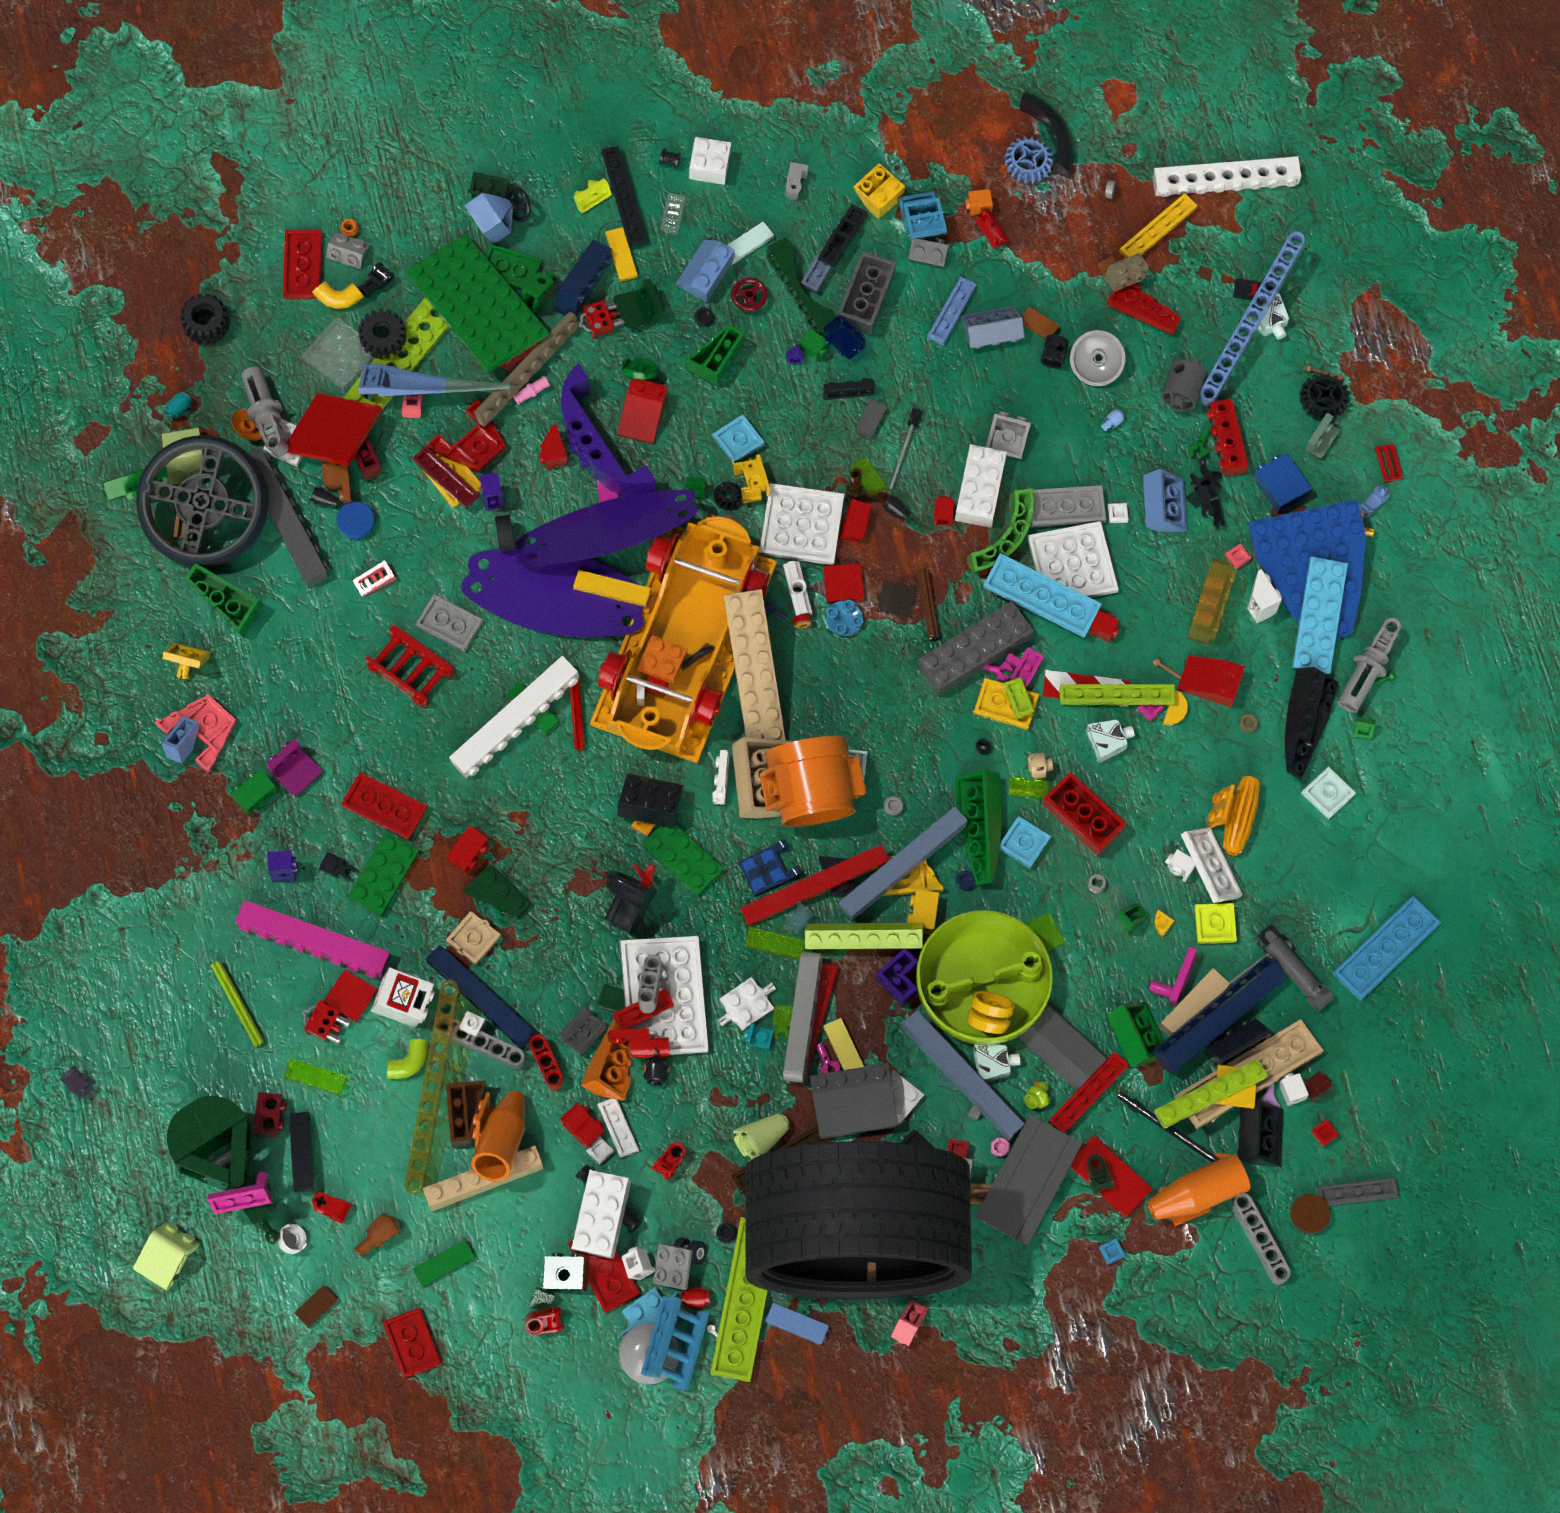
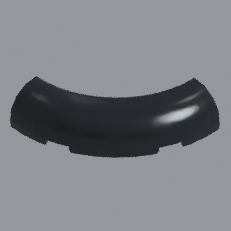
M1025 91L1019 110L1031 115L1046 126L1052 141H1054L1056 150L1053 173L1070 179L1074 163V149L1067 125L1050 104L1038 96Z

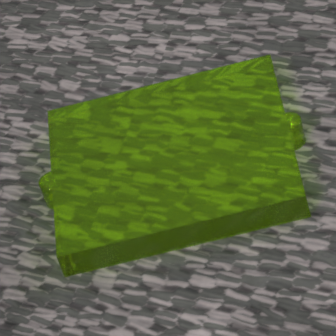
M1050 913L1038 918L1034 917L1032 921L1025 924L1040 938L1046 951L1051 952L1053 948L1065 943Z

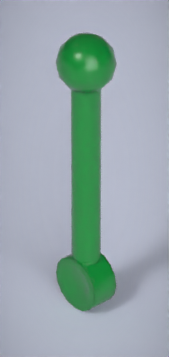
M1390 672L1387 676L1375 680L1373 685L1388 679L1392 680L1396 675L1394 672ZM1361 683L1359 685V690L1361 689L1364 683Z

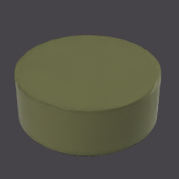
M1246 713L1239 720V728L1244 733H1253L1258 727V719L1255 715Z

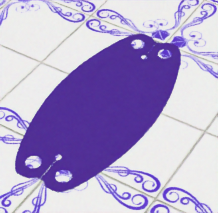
M691 490L646 492L603 501L568 513L519 538L516 541V547L520 549L521 553L517 556V562L522 565H548L573 562L610 554L645 542L694 517L698 513L697 506L692 503L695 499V492ZM686 495V499L684 501H675V498L677 496ZM682 510L689 512L685 517L680 518L677 516L678 512ZM527 538H536L533 544H525ZM533 552L537 553V557L535 559H526V556L528 554Z
M517 548L505 552H500V549L482 551L472 555L468 561L470 574L464 578L461 584L462 592L477 605L515 624L545 633L574 637L619 636L636 632L642 627L643 617L641 611L645 607L573 589L578 570L639 585L625 575L598 562L584 559L548 565H522L517 562V556L521 553L520 549ZM533 552L528 554L526 556V559H535L537 557V553ZM480 559H487L489 561L487 569L478 568L477 563ZM474 582H479L482 585V590L478 593H474L470 589L471 584ZM618 604L621 605L620 609L616 608ZM624 616H631L634 619V623L626 627L622 624V619Z

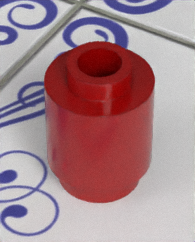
M703 1287L687 1288L683 1293H680L681 1305H685V1309L703 1308L705 1305H709L708 1289H703Z

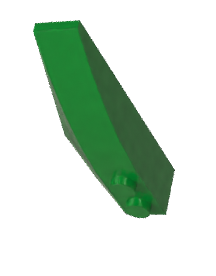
M982 770L956 777L957 809L968 820L966 827L962 830V834L967 840L968 846H966L967 853L971 856L972 861L970 865L976 886L993 883L1002 829L1000 774L989 770Z

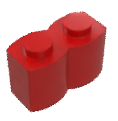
M576 1103L560 1118V1123L588 1149L605 1133L603 1129L604 1124L598 1118L594 1120L589 1115L591 1112L585 1105L582 1104L580 1106Z

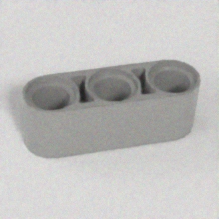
M654 954L647 956L644 960L638 989L639 1008L644 1013H651L656 1009L662 981V960L658 955Z

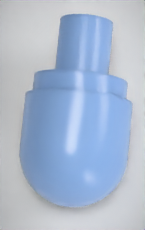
M1118 409L1110 412L1105 418L1106 422L1101 425L1102 429L1107 431L1110 427H1117L1123 422L1124 413Z

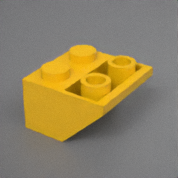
M880 163L854 185V189L864 206L878 219L898 202V197H904L905 185Z

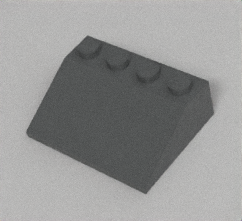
M888 1063L810 1076L820 1139L898 1126L891 1072Z

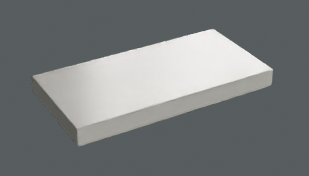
M1209 827L1182 833L1181 836L1213 903L1238 899L1243 896L1212 829Z

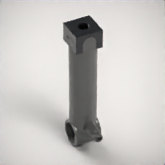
M1270 924L1253 940L1261 949L1264 948L1273 959L1278 961L1282 970L1306 996L1310 1006L1320 1012L1334 999L1333 994L1326 986L1320 984L1280 938L1279 931Z

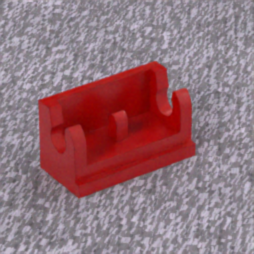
M854 499L850 501L839 539L855 543L864 539L871 504Z

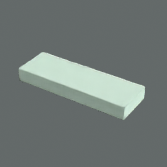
M764 222L727 245L735 250V259L731 265L774 238V234Z

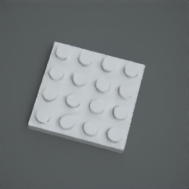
M770 483V496H768L759 555L834 565L844 494Z
M1101 521L1027 536L1035 571L1090 598L1118 592L1119 589Z

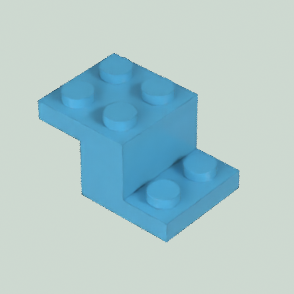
M934 191L898 197L905 233H909L910 239L947 233L940 199L935 198Z

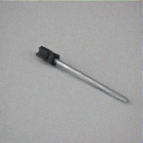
M912 408L910 414L912 420H909L907 423L910 428L889 487L890 490H893L913 428H917L919 425L916 421H920L923 413L920 408Z

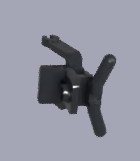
M1200 458L1199 470L1203 477L1200 479L1193 473L1189 475L1192 479L1190 483L1195 491L1188 495L1186 499L1194 507L1201 504V514L1204 518L1208 517L1206 512L1209 511L1208 515L1210 517L1213 516L1214 526L1219 529V522H1221L1220 525L1222 527L1226 525L1218 494L1222 487L1216 481V479L1222 477V473L1210 471L1207 468L1206 459Z

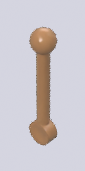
M1312 365L1306 366L1307 372L1313 371L1319 374L1322 372L1325 376L1328 373L1319 369H1315L1312 367ZM1341 374L1337 375V381L1343 379Z
M1156 658L1153 660L1154 666H1160L1179 680L1181 679L1179 674L1162 664L1160 659Z

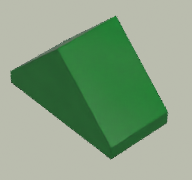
M1137 902L1121 910L1117 914L1115 922L1129 935L1151 916Z

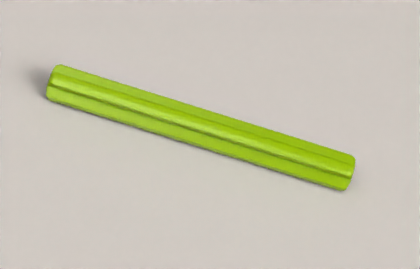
M221 961L214 962L211 967L255 1047L262 1045L264 1041Z

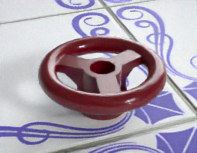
M750 277L737 281L731 290L733 303L744 311L760 309L766 303L768 297L766 286L760 280ZM746 283L756 284L751 289H739L741 285ZM761 289L762 298L760 302L755 305L757 300L756 292ZM737 295L742 296L743 304L739 302Z

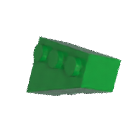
M728 324L714 335L708 343L699 347L698 351L685 359V369L717 386L744 344L745 332Z

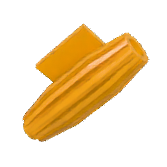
M1242 776L1234 795L1235 785L1233 784L1215 793L1212 799L1213 808L1207 817V821H1209L1207 828L1210 827L1212 829L1217 825H1225L1223 849L1232 856L1242 853L1252 831L1259 804L1260 781L1251 776Z

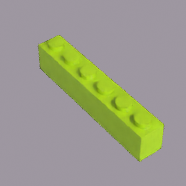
M923 923L806 924L805 949L923 948L924 942Z

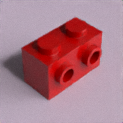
M468 826L448 853L447 861L465 874L469 870L473 871L478 864L477 860L480 855H485L489 849L488 838L471 826Z

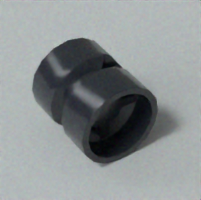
M1048 335L1040 358L1041 364L1052 369L1062 368L1069 341L1059 335Z

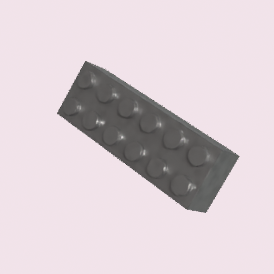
M1011 601L919 658L917 668L939 697L981 671L986 665L994 663L1032 639L1034 630Z

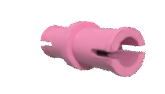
M545 376L532 384H526V387L518 391L513 398L519 405L530 397L534 398L537 393L550 387V384Z

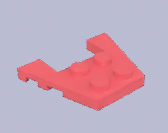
M207 695L186 705L187 707L174 711L169 716L156 720L155 725L168 735L183 716L199 722L200 726L197 736L209 747L195 761L209 773L235 726L236 719L210 695Z

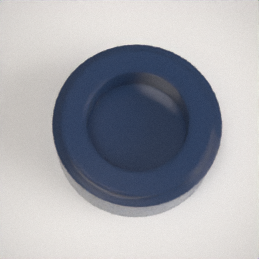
M962 871L957 875L956 885L960 890L969 891L975 886L972 872Z

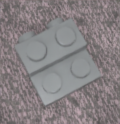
M1001 411L999 414H994L986 448L1006 451V456L1022 459L1031 423L1028 422L1027 418L1017 416V419L1010 418L1009 413Z

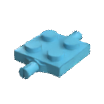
M655 1288L622 1311L629 1327L620 1332L621 1336L637 1325L656 1322L662 1297ZM674 1293L670 1297H676L677 1294Z

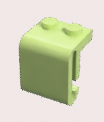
M199 428L162 434L163 448L179 439L201 435ZM203 450L184 453L166 465L171 485L182 483L187 477L199 473L203 459Z
M166 1222L150 1234L133 1270L168 1291L176 1281L173 1279L175 1274L180 1273L188 1255L197 1250L200 1243L192 1235L180 1231L176 1225Z

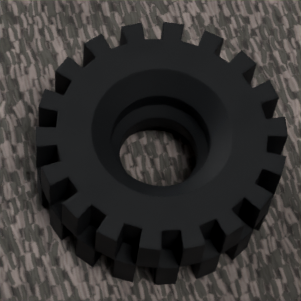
M379 309L377 313L375 310H372V315L367 313L365 320L362 319L360 321L361 326L359 325V338L366 353L370 351V356L372 357L377 354V357L382 359V355H385L386 358H390L389 354L391 353L393 356L397 355L396 350L401 351L403 349L402 345L406 343V330L402 318H398L396 312L391 314L389 309L386 312L383 309ZM379 328H387L390 333L385 338H378L375 335V331Z

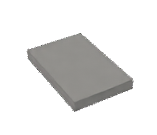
M433 594L417 620L415 627L465 653L484 621L482 618Z

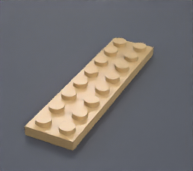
M762 589L723 595L745 735L747 738L786 741Z
M1300 1019L1224 1066L1242 1067L1258 1059L1268 1075L1267 1078L1256 1083V1093H1258L1283 1076L1322 1054L1324 1050ZM1217 1070L1176 1094L1174 1098L1177 1099L1215 1080ZM1213 1104L1188 1118L1195 1128L1199 1129L1235 1106Z

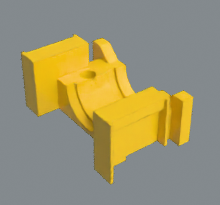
M760 454L756 455V460H751L750 458L748 461L734 463L732 460L734 476L744 474L747 487L741 488L743 504L762 500V491H766V495L770 496V485Z

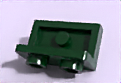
M473 171L470 189H468L467 193H471L472 198H476L481 193H486L506 199L510 180Z

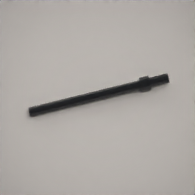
M1123 1092L1117 1095V1099L1128 1105V1108L1133 1112L1140 1113L1210 1162L1217 1161V1156L1173 1126L1164 1129L1156 1115L1143 1107L1142 1103L1138 1100L1131 1099Z

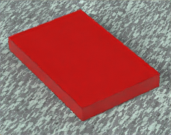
M420 1307L382 1322L403 1379L441 1365Z

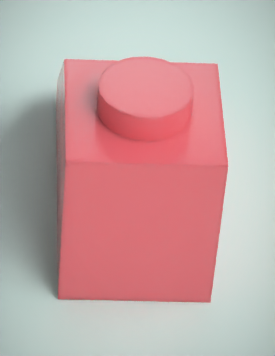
M911 1299L891 1337L899 1343L909 1346L929 1308Z

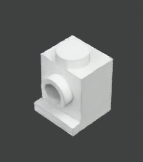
M1178 849L1175 854L1170 853L1165 862L1168 864L1167 868L1173 874L1183 876L1182 881L1184 882L1187 881L1195 868L1193 859Z
M633 1247L628 1250L627 1254L622 1256L629 1279L642 1280L655 1272V1268L651 1266L646 1249Z

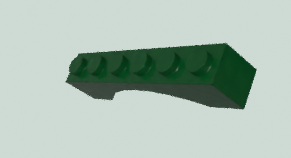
M785 237L767 246L766 258L768 262L776 268V275L779 279H783L786 291L793 295L796 307L801 308L803 318L807 323L811 324V329L825 339L840 333L842 324L833 310L815 302L800 286L794 269L796 251L788 238Z

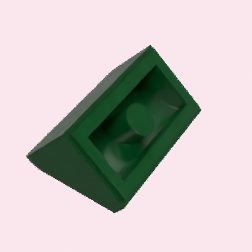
M604 984L597 1006L615 1012L624 1009V990Z

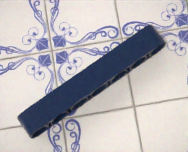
M439 945L425 959L437 973L517 1047L523 1049L529 1043L530 1038L536 1035L527 1024L442 946Z

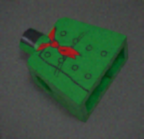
M538 272L522 289L521 300L536 317L553 294L556 276L552 272H547L546 275Z

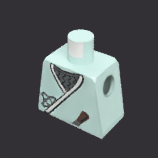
M1279 293L1258 327L1263 336L1274 333L1277 340L1287 335L1284 327L1287 326L1289 320ZM1260 301L1257 302V304L1259 306H1264L1265 302ZM1254 316L1248 317L1250 321L1257 320V318Z
M1118 720L1088 724L1086 729L1099 763L1124 751L1127 747L1126 739L1135 736L1132 726L1121 728Z
M974 1045L973 1051L977 1074L986 1083L1008 1077L1010 1075V1066L1020 1065L1019 1053L1008 1055L1006 1045Z

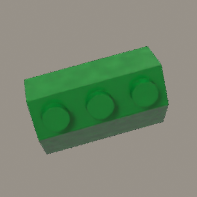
M1146 1002L1123 1004L1107 1015L1110 1026L1113 1028L1118 1038V1043L1122 1047L1131 1068L1144 1066L1157 1060L1153 1050L1164 1040Z

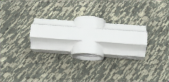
M799 561L787 562L783 565L795 615L807 614L811 616L812 610ZM799 587L802 591L795 592L793 589Z

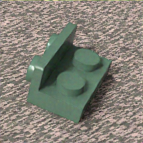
M1329 413L1325 415L1305 449L1319 459H1322L1340 431L1339 428L1331 423L1334 416Z

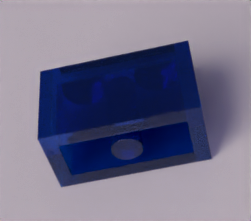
M838 315L824 327L825 341L830 345L832 344L842 356L845 355L849 360L866 347L865 336L841 315Z

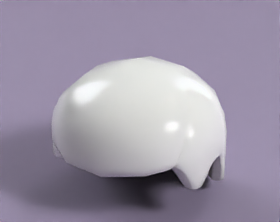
M287 1224L279 1231L280 1239L277 1243L279 1248L285 1253L296 1254L306 1247L307 1236L304 1229L299 1225Z

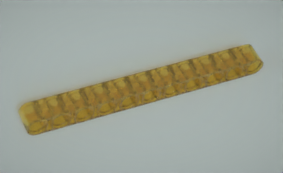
M452 980L444 981L440 988L406 1173L405 1188L413 1195L421 1194L423 1188H425L460 997V988ZM448 986L455 987V992L451 995L445 993ZM446 1005L452 1006L449 1014L442 1013V1008ZM441 1025H448L446 1033L441 1034L438 1032ZM438 1044L445 1045V1049L441 1053L435 1052V1047ZM433 1064H441L439 1072L431 1071ZM432 1082L437 1083V1090L429 1092L428 1085ZM428 1102H433V1110L429 1112L425 1111V1104ZM425 1121L430 1122V1129L422 1131L421 1124ZM421 1141L427 1143V1147L423 1151L417 1149V1145ZM416 1161H423V1168L421 1170H414L413 1165ZM418 1180L420 1183L419 1188L411 1190L410 1183Z

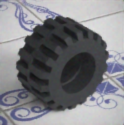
M197 294V298L191 297V301H186L184 303L185 307L181 309L182 314H180L183 330L192 342L196 340V343L199 345L201 342H204V345H208V342L214 344L217 339L219 341L223 339L222 334L226 335L227 329H229L226 307L214 295L210 297V294H205V296ZM203 314H210L215 317L212 322L206 325H200L195 322Z

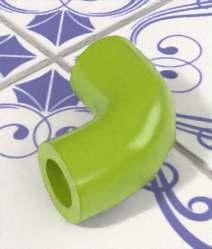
M412 1039L409 1041V1051L405 1058L388 1059L387 1078H407L417 1073L426 1062L429 1041Z

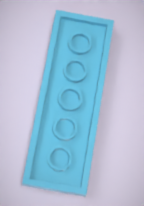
M1001 553L983 585V588L1085 638L1102 603Z
M1316 557L1309 558L1292 662L1293 669L1316 667L1326 675L1330 674L1348 563Z

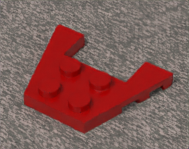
M478 399L466 409V414L476 423H478L474 412L481 405ZM491 421L485 427L478 423L454 446L449 444L439 434L427 444V447L432 452L478 472L483 470L506 449L504 441Z

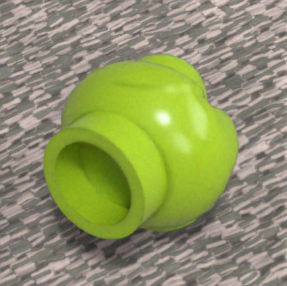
M1034 1082V1086L1027 1090L1024 1100L1030 1109H1042L1050 1103V1097L1047 1094L1049 1086L1046 1082Z

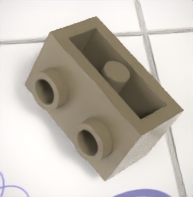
M1137 253L1109 265L1105 280L1115 292L1144 280L1149 266L1141 254Z

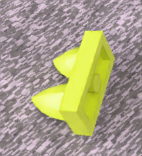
M604 178L600 181L589 180L588 189L576 191L574 200L578 210L583 214L612 194L608 182Z

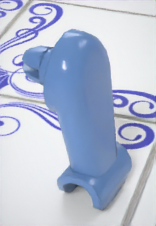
M1377 486L1368 498L1361 502L1359 508L1360 512H1364V517L1369 518L1377 507L1387 501L1390 495L1389 490L1384 486Z

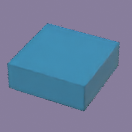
M1117 1238L1098 1247L1107 1265L1126 1256Z

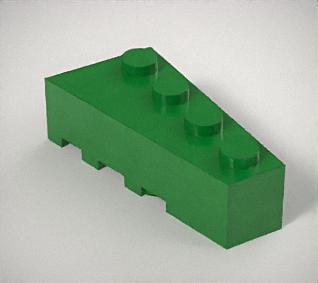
M196 563L185 578L188 584L242 637L263 606L259 599Z

